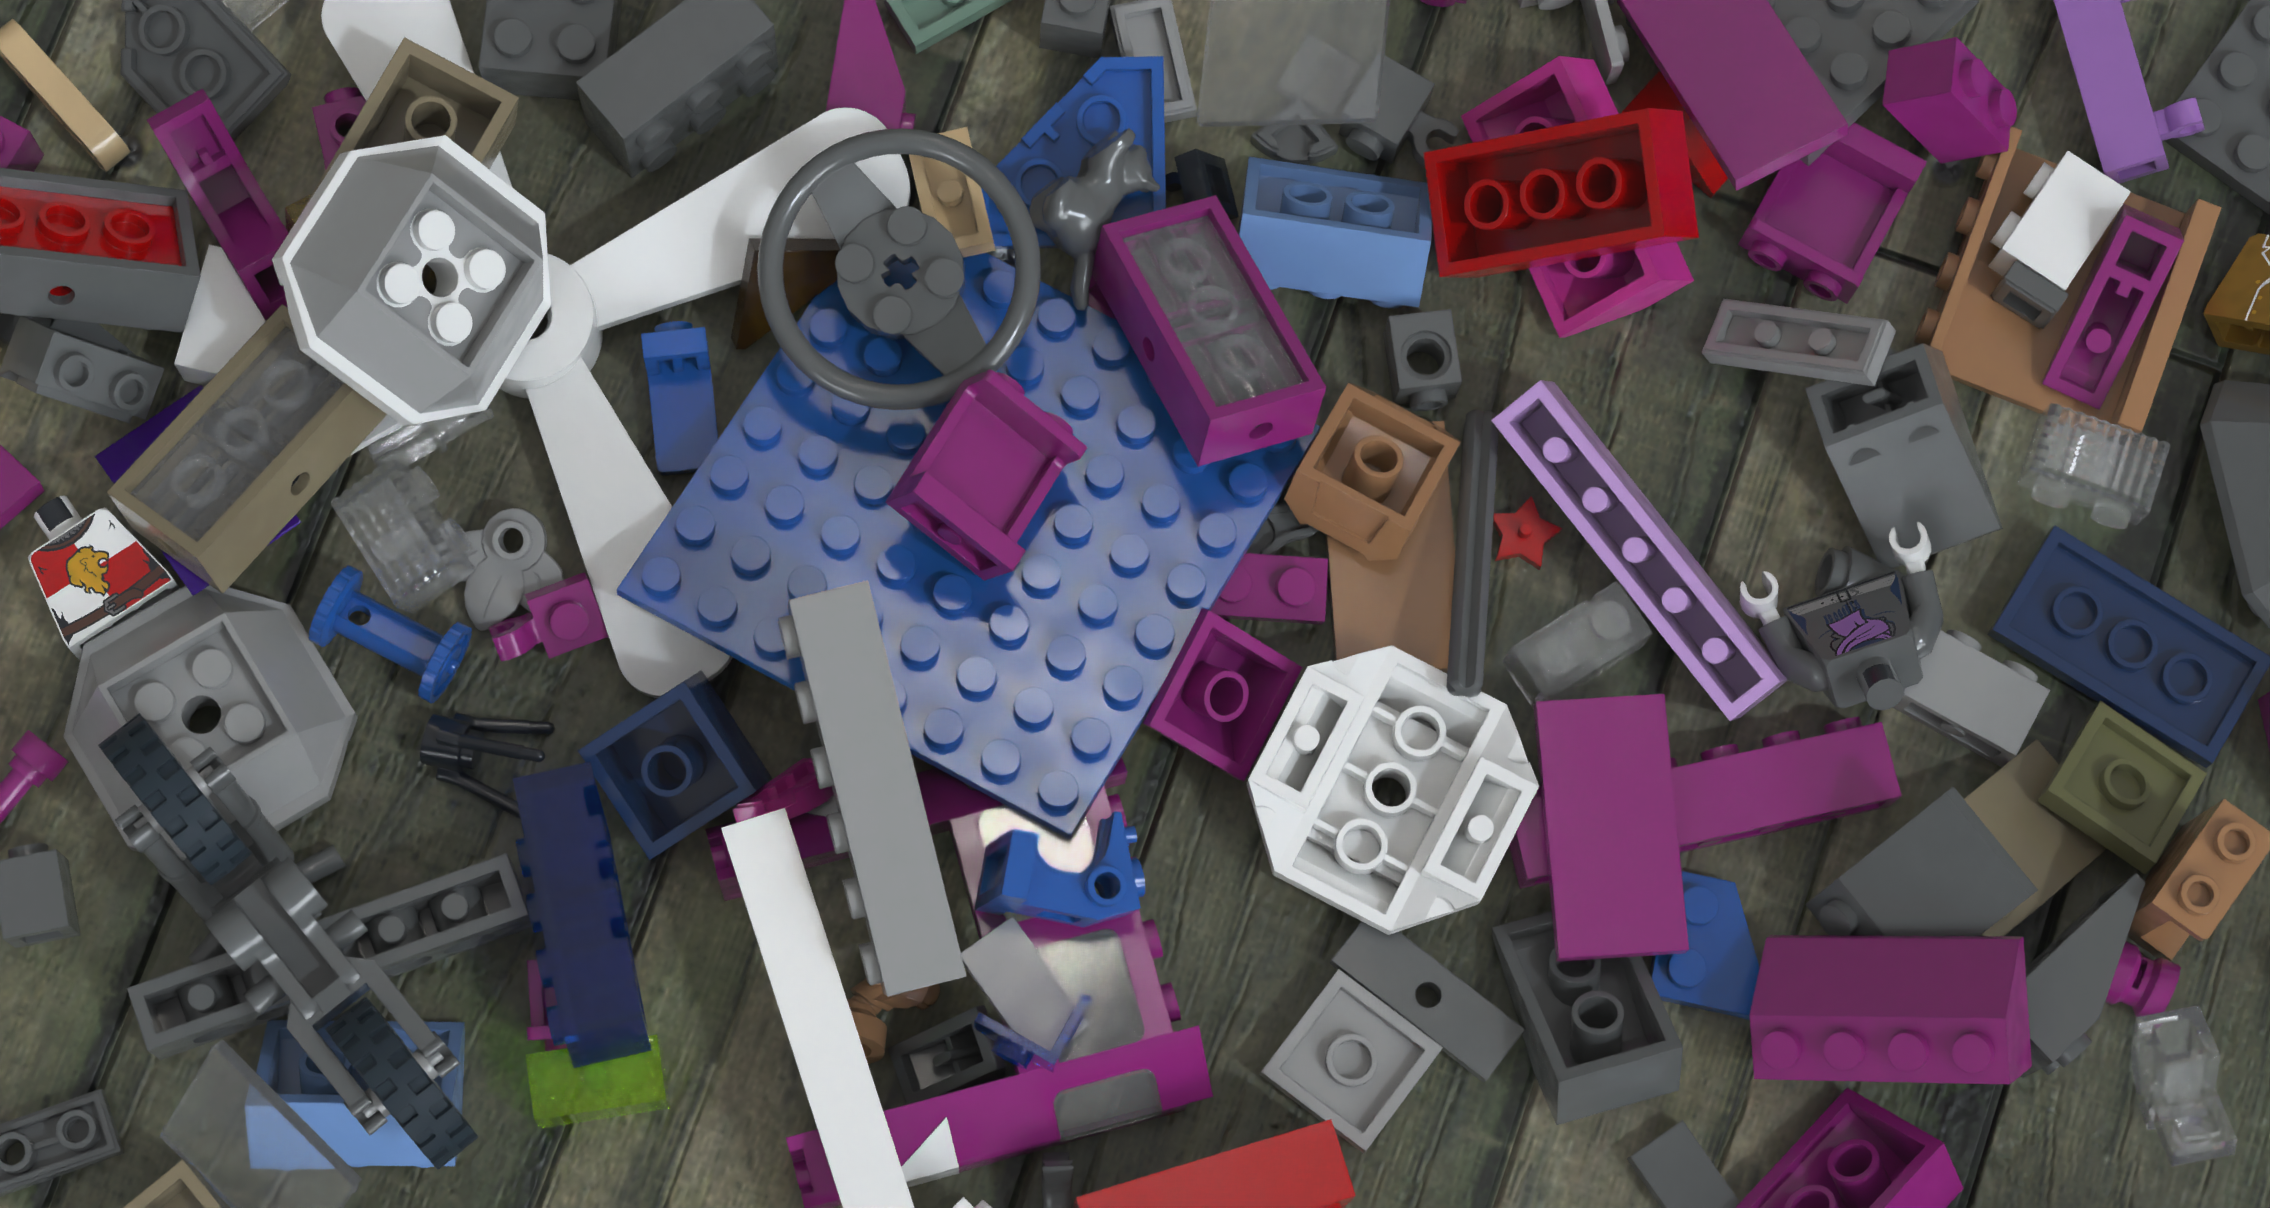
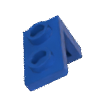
M685 321L666 322L657 325L654 328L655 332L641 334L643 358L648 376L657 469L661 475L692 473L698 470L718 440L709 346L705 327L693 328L692 323Z

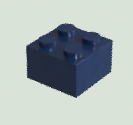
M702 670L578 750L649 860L744 800L772 779Z

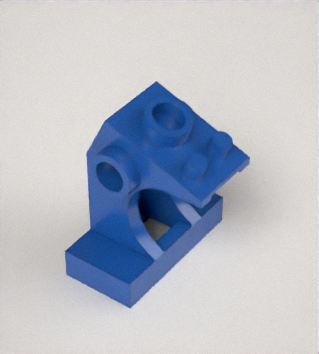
M1114 811L1109 818H1102L1099 821L1094 854L1089 866L1082 873L1063 872L1051 867L1037 849L1039 833L1013 828L985 847L974 909L976 911L995 915L1011 912L1079 927H1087L1126 916L1141 908L1139 897H1143L1145 894L1144 873L1138 858H1130L1128 848L1129 843L1137 842V833L1134 826L1124 827L1121 812Z

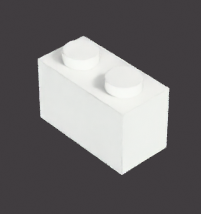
M2070 151L2065 153L2055 168L2044 162L2023 192V194L2033 200L2022 217L2011 211L1990 241L2000 249L1988 267L2004 276L2016 260L2065 291L2131 191Z

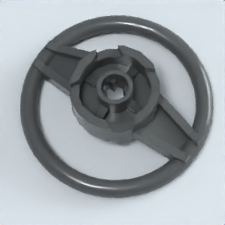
M905 128L883 129L849 137L830 146L802 166L789 180L777 197L763 228L757 263L758 287L765 317L774 337L784 353L809 379L834 395L859 405L878 409L909 410L930 407L950 401L963 380L987 370L996 372L1009 359L1027 331L1036 308L1040 290L1041 256L1037 233L1023 199L1004 173L989 159L973 148L941 134ZM887 154H909L932 158L963 172L973 179L994 201L1004 218L1012 240L1015 255V281L1011 302L1000 327L987 344L962 299L965 289V264L952 233L934 217L923 214L914 207L903 206L897 209L855 164L856 162ZM811 194H813L840 248L835 260L839 291L851 316L871 334L880 335L891 340L905 339L943 376L912 384H887L865 380L838 368L828 361L803 335L793 317L786 297L783 262L787 238L792 224ZM899 261L901 264L906 265L912 262L919 268L911 273L916 281L911 288L905 290L899 283L888 287L884 283V278L891 275L888 267L892 263Z

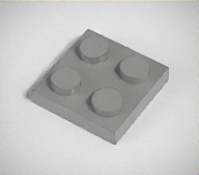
M1338 969L1259 1075L1319 1121L1323 1122L1332 1119L1335 1132L1364 1154L1443 1047Z

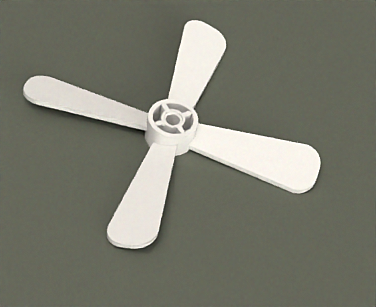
M324 0L321 17L325 34L366 101L404 37L474 73L450 0ZM844 107L822 113L571 265L556 256L548 254L551 306L544 315V317L548 318L547 327L541 335L528 341L499 389L513 396L527 398L530 401L619 668L632 687L649 697L659 698L701 670L708 681H710L727 667L733 657L617 595L618 586L665 519L672 505L590 372L601 350L603 330L740 285L749 238L762 237L763 228L777 197L801 167L817 154L849 137L887 129L876 117L865 111ZM500 151L489 170L512 187ZM901 154L876 156L855 163L897 209L909 206L911 196L910 180ZM813 194L809 196L798 212L789 232V239H835ZM386 415L351 455L402 425L389 415Z

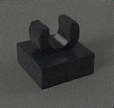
M1198 149L1174 157L1178 172H1171L1165 175L1166 190L1174 192L1182 189L1184 195L1182 204L1216 195L1230 220L1239 217L1224 158Z

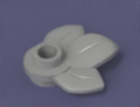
M520 508L502 510L490 518L484 529L463 532L448 545L440 569V573L447 578L467 581L464 592L465 608L471 621L480 631L488 630V627L506 620L517 610L519 605L530 611L524 594L564 580L560 565L546 552L547 533L543 523L535 514ZM510 528L519 530L523 536V545L515 553L507 550L503 543L504 534Z

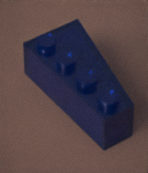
M591 762L513 778L524 838L516 839L517 852L523 877L532 876L535 893L526 894V902L533 932L543 931L546 945L545 949L536 950L537 963L543 988L554 987L557 1005L546 1007L554 1046L566 1044L573 1068L652 1051L609 826Z

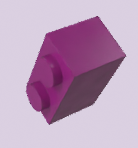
M1957 37L1889 50L1883 106L1941 164L2008 151L2010 128L2014 125L2017 117L2015 99L2010 90L2006 89L1985 67L1984 63L1976 58Z

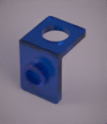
M1084 993L1081 995L1051 1051L980 1012L974 1020V1029L995 1040L991 1051L1009 1063L1026 1070L1032 1061L1053 1073L1090 1008L1092 998Z

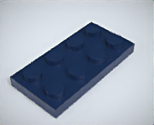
M2056 525L2047 533L1987 634L2098 703L2102 701L2147 733L2205 768L2213 764L2270 666V656Z

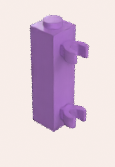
M2054 0L2104 174L2120 184L2169 169L2162 141L2193 135L2205 130L2196 97L2176 102L2162 110L2153 112L2122 8V3L2131 0Z

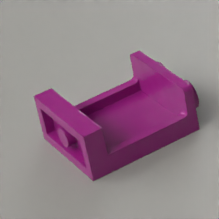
M1854 122L1848 128L1847 136L1833 142L1809 166L1799 159L1779 169L1738 245L1749 250L1748 256L1758 265L1771 271H1781V269H1784L1804 280V287L1813 295L1827 301L1839 299L1848 304L1861 284L1866 270L1927 161Z
M987 370L963 380L885 502L984 581L1012 572L1026 551L1017 544L1019 538L1062 469L1067 464L1080 460L1087 449L1086 445L1073 436V429L1064 419L1053 413L1041 410L1024 396V389L1016 380L1006 374L993 370Z

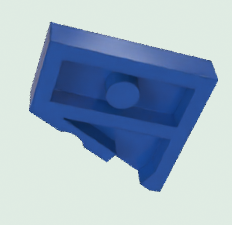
M1682 871L1689 951L1681 954L1653 955L1649 974L1662 1001L1750 1020V1010L1760 967L1736 884L1727 880Z

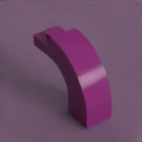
M202 88L148 118L147 122L219 246L225 252L266 320L282 304L288 308L284 286L279 284L272 258L289 232L269 203L211 100Z

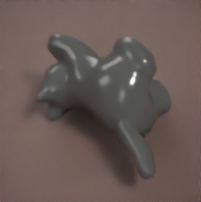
M1130 128L1125 129L1120 134L1114 130L1093 146L1081 160V167L1077 177L1067 176L1066 178L1060 177L1041 188L1031 200L1029 213L1034 227L1046 232L1057 248L1074 259L1070 290L1073 304L1077 310L1084 311L1088 306L1089 285L1094 266L1095 250L1097 249L1102 225L1111 223L1114 211L1123 196L1137 191L1147 193L1149 191L1156 192L1160 189V185L1152 177V168L1147 160L1146 149L1141 145L1133 144L1136 135Z

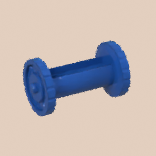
M350 565L343 568L327 589L316 610L309 629V641L325 647L336 634H340L421 676L418 697L431 704L437 701L452 681L464 658L471 640L472 628L461 622H456L445 635H442L362 594L360 589L363 581V572ZM361 611L368 615L370 620L364 625H357L349 620V616L353 612Z

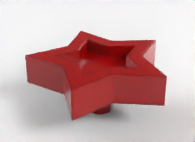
M1532 496L1515 513H1495L1493 526L1501 538L1495 561L1519 557L1540 570L1543 546L1558 535L1563 528L1540 518Z

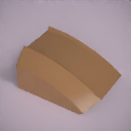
M1349 382L1299 465L1284 500L1300 525L1308 524L1364 554L1368 561L1397 559L1461 441L1443 428L1387 398Z

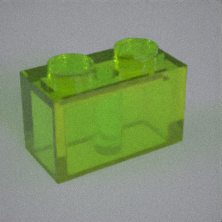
M657 1034L525 1054L534 1121L540 1128L671 1108L662 1043Z

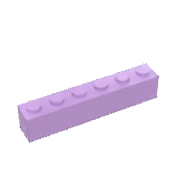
M1540 380L1491 420L1729 721L1741 718L1787 681V678L1776 666L1767 648L1555 382Z

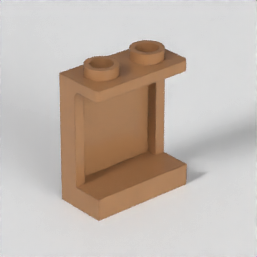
M2226 799L2221 800L2184 824L2144 880L2145 885L2127 937L2156 958L2163 957L2170 961L2175 957L2189 935L2199 941L2208 939L2270 851V831Z

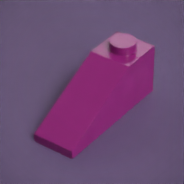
M844 0L826 111L844 107L855 108L873 115L887 129H915L916 114L906 113V91L876 1Z
M2123 203L2089 272L2044 375L2043 385L2100 410L2184 242L2181 229Z

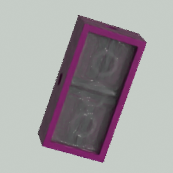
M1216 195L1102 225L1092 276L1198 467L1313 433L1326 386Z

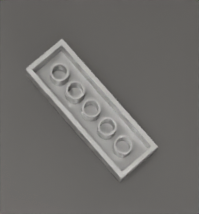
M867 580L790 599L787 605L789 615L778 618V625L787 660L800 657L806 680L795 683L794 689L803 724L816 721L822 746L811 749L810 754L819 789L832 786L838 812L826 815L835 854L848 852L854 877L843 879L842 883L851 918L853 920L865 918L870 942L859 944L858 947L867 983L870 986L881 983L883 993L888 997L967 977L869 582Z

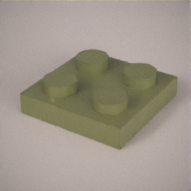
M2100 701L2087 716L2037 801L2143 874H2146L2158 861L2207 773Z

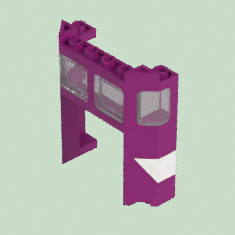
M1122 756L1071 840L938 768L916 773L931 835L950 831L979 939L1013 916L1089 1021L1090 1027L1035 1066L1001 1018L1016 1075L883 1111L908 1187L1185 1111L1188 1103L1213 1097L1199 1025L1173 1032L1171 1023L1180 1021L1181 1015L1172 983H1159L1153 959L1163 957V951L1153 919L1142 921L1138 909L1123 917L1087 927H1079L1011 912L995 915L974 910L985 847L1011 829L1015 828L1039 833L1037 849L1051 867L1063 872L1082 873L1089 866L1094 854L1099 821L1102 818H1109L1114 811L1121 812L1124 827H1127L1125 813L1118 793L1107 796L1105 790L1125 784L1128 771ZM834 795L827 802L813 810L789 819L805 869L849 858L848 852L835 854L826 815L838 812ZM736 821L705 829L724 901L743 897L721 829L735 824ZM818 1129L786 1137L804 1208H832L842 1205Z

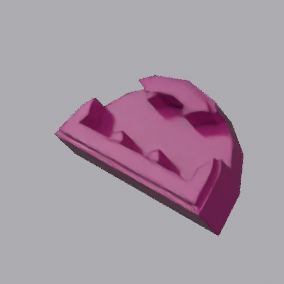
M802 758L759 790L740 801L732 810L736 823L785 808L788 819H791L827 802L834 793L832 786L819 789L812 758Z

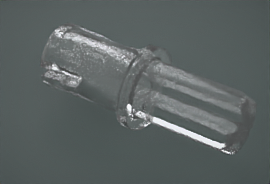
M488 406L484 411L401 426L371 443L368 447L369 454L377 469L384 476H391L436 449L440 453L446 452V444L484 421L493 419L494 414L491 407Z

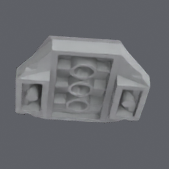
M185 585L84 644L64 739L125 843L131 850L138 851L125 832L115 822V819L132 806L136 805L139 807L143 803L98 746L137 714L140 713L186 770L192 766L190 761L211 747L234 775L236 781L246 794L257 802L261 812L276 831L281 830L331 800L348 741L351 740L358 716L313 642L309 641V635L291 605L230 587L222 594L211 585L193 596ZM204 706L220 708V721L212 731L204 734L191 732L190 720L198 709ZM214 792L207 796L229 824L236 820ZM165 830L162 831L160 834L177 854L185 860L187 858L185 854L177 847Z

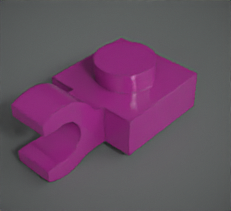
M585 572L524 594L531 612L488 627L501 662L526 653L540 642H543L550 659L609 637Z

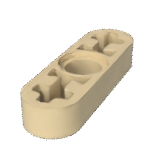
M11 19L0 28V57L103 171H109L131 153L110 124L14 19Z

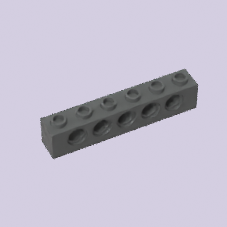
M506 853L351 908L368 931L346 947L342 953L346 957L374 959L385 974L391 978L526 930L535 925L514 865ZM351 909L317 921L326 930ZM228 953L127 988L147 1051L160 1060L288 1015L290 998L285 995L268 1010L259 1015L243 994L270 973L261 962L257 966L252 965L243 971Z

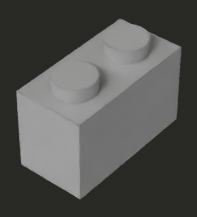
M1953 629L1947 630L1946 633L1941 630L1932 652L1920 659L1923 672L1922 680L1918 684L1904 688L1902 700L1893 708L1994 764L2003 767L2017 755L2050 689L2037 683L2038 676L2024 665L2010 660H2004L2003 663H2000L1980 652L1982 646L1971 636Z

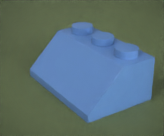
M1249 157L1238 234L1270 290L1283 287L1308 291L1313 296L1322 299H1336L1344 296L1370 300L1373 304L1384 308H1399L1403 305L1419 308L1432 233V216L1427 183Z
M271 1020L267 1022L250 1098L255 1165H283L288 1167L301 1165L434 1167L391 1114L386 1117L388 1122L369 1136L359 1121L346 1108L343 1098L288 1031V1020ZM329 1021L317 1032L363 1090H367L369 1086L325 1030L335 1022ZM387 1021L412 1053L418 1049L397 1021ZM425 1022L432 1032L435 1031L461 1063L443 1078L439 1075L434 1080L462 1115L465 1022ZM457 1155L444 1166H455Z

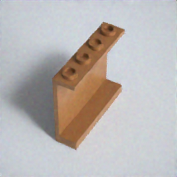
M2011 126L2008 151L1985 155L1980 158L1975 176L1984 179L1978 198L1975 199L1969 196L1960 212L1955 231L1964 235L1957 255L1947 252L1941 264L1934 287L1943 290L1936 310L1929 307L1925 310L1917 328L1914 342L1917 344L1924 343L1942 351L1951 378L1954 381L2127 447L2142 432L2222 207L2198 198L2188 211L2183 213L2134 193H2130L2124 204L2181 229L2184 242L2099 410L2043 385L2042 380L2093 263L2117 214L2065 290L2069 294L2065 302L2044 329H2038L1993 300V297L1990 295L2003 276L1988 267L2000 249L1990 241L2011 211L2022 217L2033 200L2023 194V192L2042 164L2045 162L2053 168L2057 165L2017 149L2022 130Z

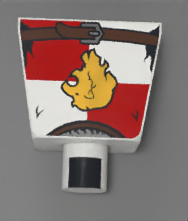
M59 496L45 503L35 512L34 518L49 541L34 550L28 556V560L63 641L79 660H81L85 643L180 589L170 573L107 508L98 509L82 519L68 497Z

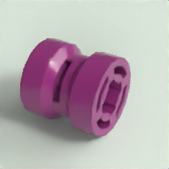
M2126 941L2105 1002L2110 1005L2122 1002L2131 1006L2135 1016L2154 1024L2162 1016L2172 998L2178 983L2181 967L2179 964L2163 957L2155 960L2141 955L2138 946Z

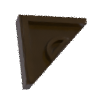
M749 238L731 333V339L736 349L748 348L771 330L761 304L758 287L757 263L761 238ZM787 238L784 252L783 277L786 297L792 314L837 281L835 260L840 248L835 239Z

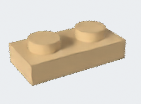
M967 127L937 133L955 139L972 148ZM909 155L922 213L934 217L952 233L963 258L995 251L981 187L963 172L946 163L919 155Z

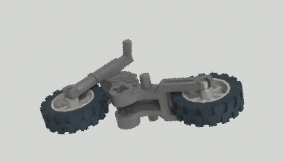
M140 713L101 742L98 746L143 803L139 807L136 805L132 806L115 819V822L125 832L140 853L143 852L157 867L161 877L171 883L211 931L188 958L196 964L228 953L243 971L252 965L257 966L261 962L270 974L243 995L259 1015L268 1010L285 995L290 998L287 1021L288 1031L343 1098L346 1108L359 1121L369 1136L387 1123L386 1117L391 1114L438 1170L475 1141L478 1135L434 1080L439 1075L443 1078L461 1063L437 1033L429 1029L374 959L346 957L342 953L346 947L367 932L368 929L352 909L326 930L316 920L322 915L321 911L328 904L312 884L346 866L334 845L294 863L293 850L263 815L257 802L248 796L238 784L234 775L211 747L190 761L192 766L186 770ZM214 792L235 817L236 820L229 824L222 816L220 811L207 797ZM165 830L177 847L185 854L187 858L184 861L160 834L162 831ZM371 989L418 1049L412 1053L381 1013L365 996L325 1029L369 1086L364 1091L317 1031Z

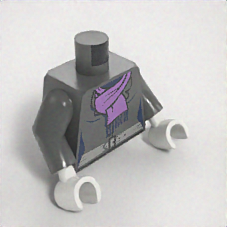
M1917 522L1921 539L1911 549L1900 547L1895 527L1889 533V542L1895 559L1901 565L1906 566L1907 575L1901 577L1897 569L1783 608L1784 617H1780L1776 609L1779 585L1777 579L1767 571L1762 572V582L1766 592L1769 594L1766 598L1756 599L1750 596L1745 583L1741 582V609L1746 615L1761 620L1763 627L1758 630L1776 666L1787 678V681L1812 692L1823 691L1832 704L1838 708H1847L1867 701L1869 706L1876 710H1887L1896 706L1902 700L1904 688L1918 684L1922 680L1923 672L1920 659L1932 652L1944 620L1933 570H1926L1925 561L1931 553V543L1925 527L1920 522Z

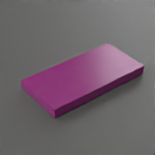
M1617 0L1620 9L1736 191L1848 135L1847 121L1767 0Z
M1665 694L1536 701L1533 709L1556 962L1686 953L1689 951Z

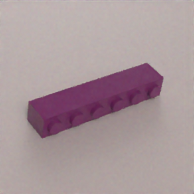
M1860 717L1846 718L1823 726L1824 735L1801 739L1798 730L1782 732L1762 739L1763 748L1739 753L1737 744L1723 745L1700 753L1701 762L1679 767L1676 758H1671L1680 853L1891 806L1902 795L1882 722L1863 726ZM1540 786L1509 845L1520 889L1549 883Z

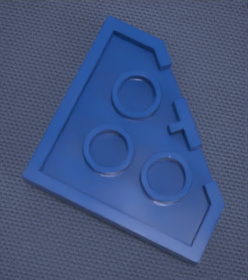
M1163 56L1100 57L1083 75L1082 79L1058 103L1056 102L1021 138V141L997 164L996 167L1004 173L1018 191L1028 211L1032 197L1041 188L1060 177H1077L1081 167V160L1093 146L1112 131L1116 130L1120 134L1127 128L1133 130L1136 135L1133 144L1141 145L1146 149L1147 160L1152 168V177L1160 185V189L1156 192L1149 191L1147 193L1137 191L1123 196L1114 211L1111 223L1166 209ZM982 189L995 249H1013L1010 233L1002 214L994 201ZM1035 228L1039 248H1057L1046 232Z

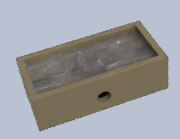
M282 304L107 491V494L132 529L223 594L387 414L299 349L288 308Z

